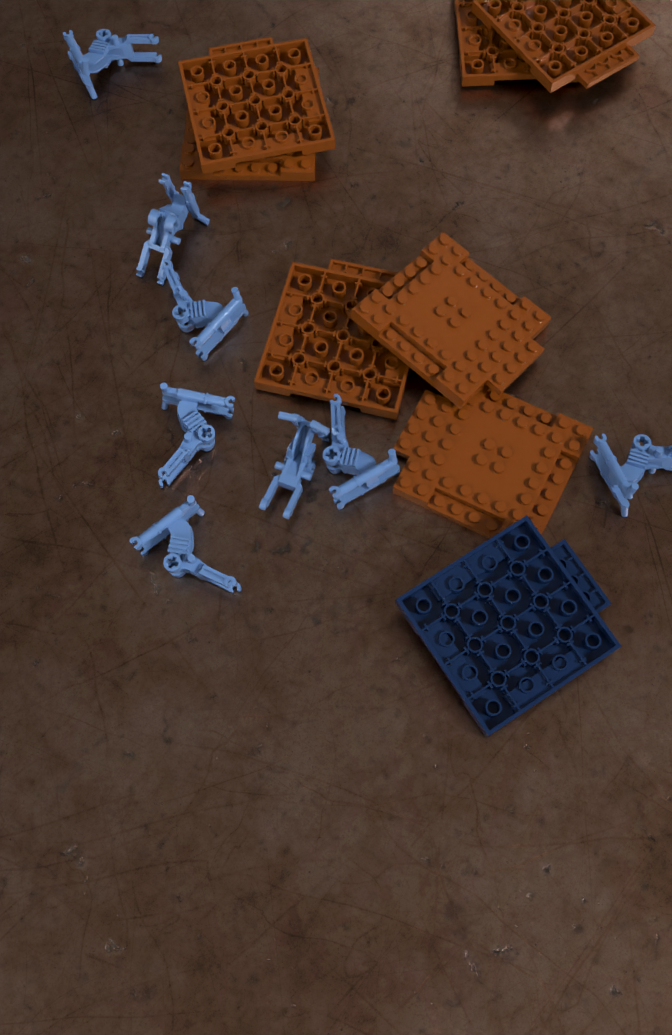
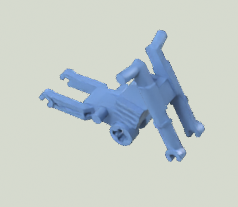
M100 29L96 32L97 40L92 42L89 52L82 55L81 48L74 39L73 31L69 30V34L63 32L64 40L70 48L67 52L68 57L72 60L74 68L77 70L92 99H96L97 94L90 79V73H97L103 68H108L112 60H117L118 66L124 65L123 59H128L131 62L159 63L162 61V55L159 54L157 56V52H134L132 44L159 43L158 36L154 37L153 34H127L123 38H118V35L111 36L110 30Z
M162 173V179H159V183L164 186L172 204H167L159 208V210L152 209L150 211L148 224L152 225L153 228L148 227L146 233L150 234L151 237L150 240L144 242L136 268L138 270L136 275L143 277L151 249L164 253L157 278H159L157 283L163 285L166 281V274L162 268L164 265L167 266L164 260H171L173 253L170 248L171 243L180 244L181 238L174 235L177 231L183 229L188 212L191 213L193 218L205 225L210 223V219L199 212L200 209L195 200V195L191 191L192 184L184 181V187L180 188L183 193L181 195L175 190L170 175Z
M165 259L164 263L167 266L164 265L162 268L178 304L173 308L172 315L183 332H190L195 326L196 328L205 326L197 337H193L189 341L191 346H195L197 357L201 356V359L205 361L208 358L209 352L222 341V338L234 327L242 315L244 317L248 316L249 312L243 303L237 287L231 289L234 298L225 307L218 302H209L204 299L202 301L198 300V302L193 301L182 287L180 277L174 271L172 262L169 259Z
M165 382L160 384L163 394L161 408L167 410L169 404L177 405V416L182 430L185 432L184 439L178 450L158 470L160 488H163L164 481L170 486L197 451H210L214 448L215 429L211 425H207V421L204 420L198 411L222 415L230 420L233 415L228 412H234L232 403L235 402V397H221L209 394L208 392L202 393L183 388L168 387Z
M334 394L336 401L330 400L332 445L324 449L323 459L331 473L338 474L343 471L344 474L354 475L353 478L343 484L329 488L331 494L336 492L332 495L333 501L340 510L344 508L346 503L360 495L363 496L364 493L384 483L388 478L394 475L399 476L401 470L397 464L396 450L393 448L388 450V459L376 464L375 459L371 455L360 451V449L349 447L345 434L344 416L346 412L341 405L340 395Z
M279 411L278 419L291 421L298 430L287 448L284 462L277 461L274 468L281 470L282 473L274 476L264 498L260 502L259 509L266 510V507L268 508L277 487L280 486L294 491L283 513V517L289 519L303 491L302 479L310 481L316 466V461L313 460L316 444L312 443L314 434H317L322 440L329 442L331 431L328 427L313 419L310 422L298 414Z
M602 433L599 439L596 435L594 437V444L597 446V451L595 454L591 450L589 458L595 461L600 475L604 478L614 498L617 499L621 507V516L627 517L628 507L630 506L627 499L633 498V494L639 488L637 483L643 477L645 470H648L650 474H654L656 469L661 468L672 471V445L668 447L654 446L647 435L638 434L634 437L626 463L623 466H619L616 456L613 455L606 442L607 436Z
M189 495L187 501L174 508L156 523H153L151 527L138 537L130 539L131 544L137 542L134 546L136 550L140 551L144 548L140 554L146 556L151 548L163 539H167V536L171 534L167 550L170 554L163 560L165 569L171 575L180 578L186 573H191L199 579L206 580L231 593L234 592V587H237L238 592L242 590L241 585L234 577L227 576L207 566L193 555L192 552L195 545L193 529L187 521L194 514L200 517L205 514L204 510L195 501L193 495Z

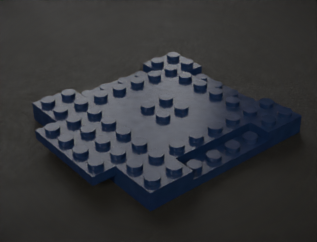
M527 515L395 600V604L416 635H419L486 738L622 647L598 614L612 604L567 541L563 539L550 548Z

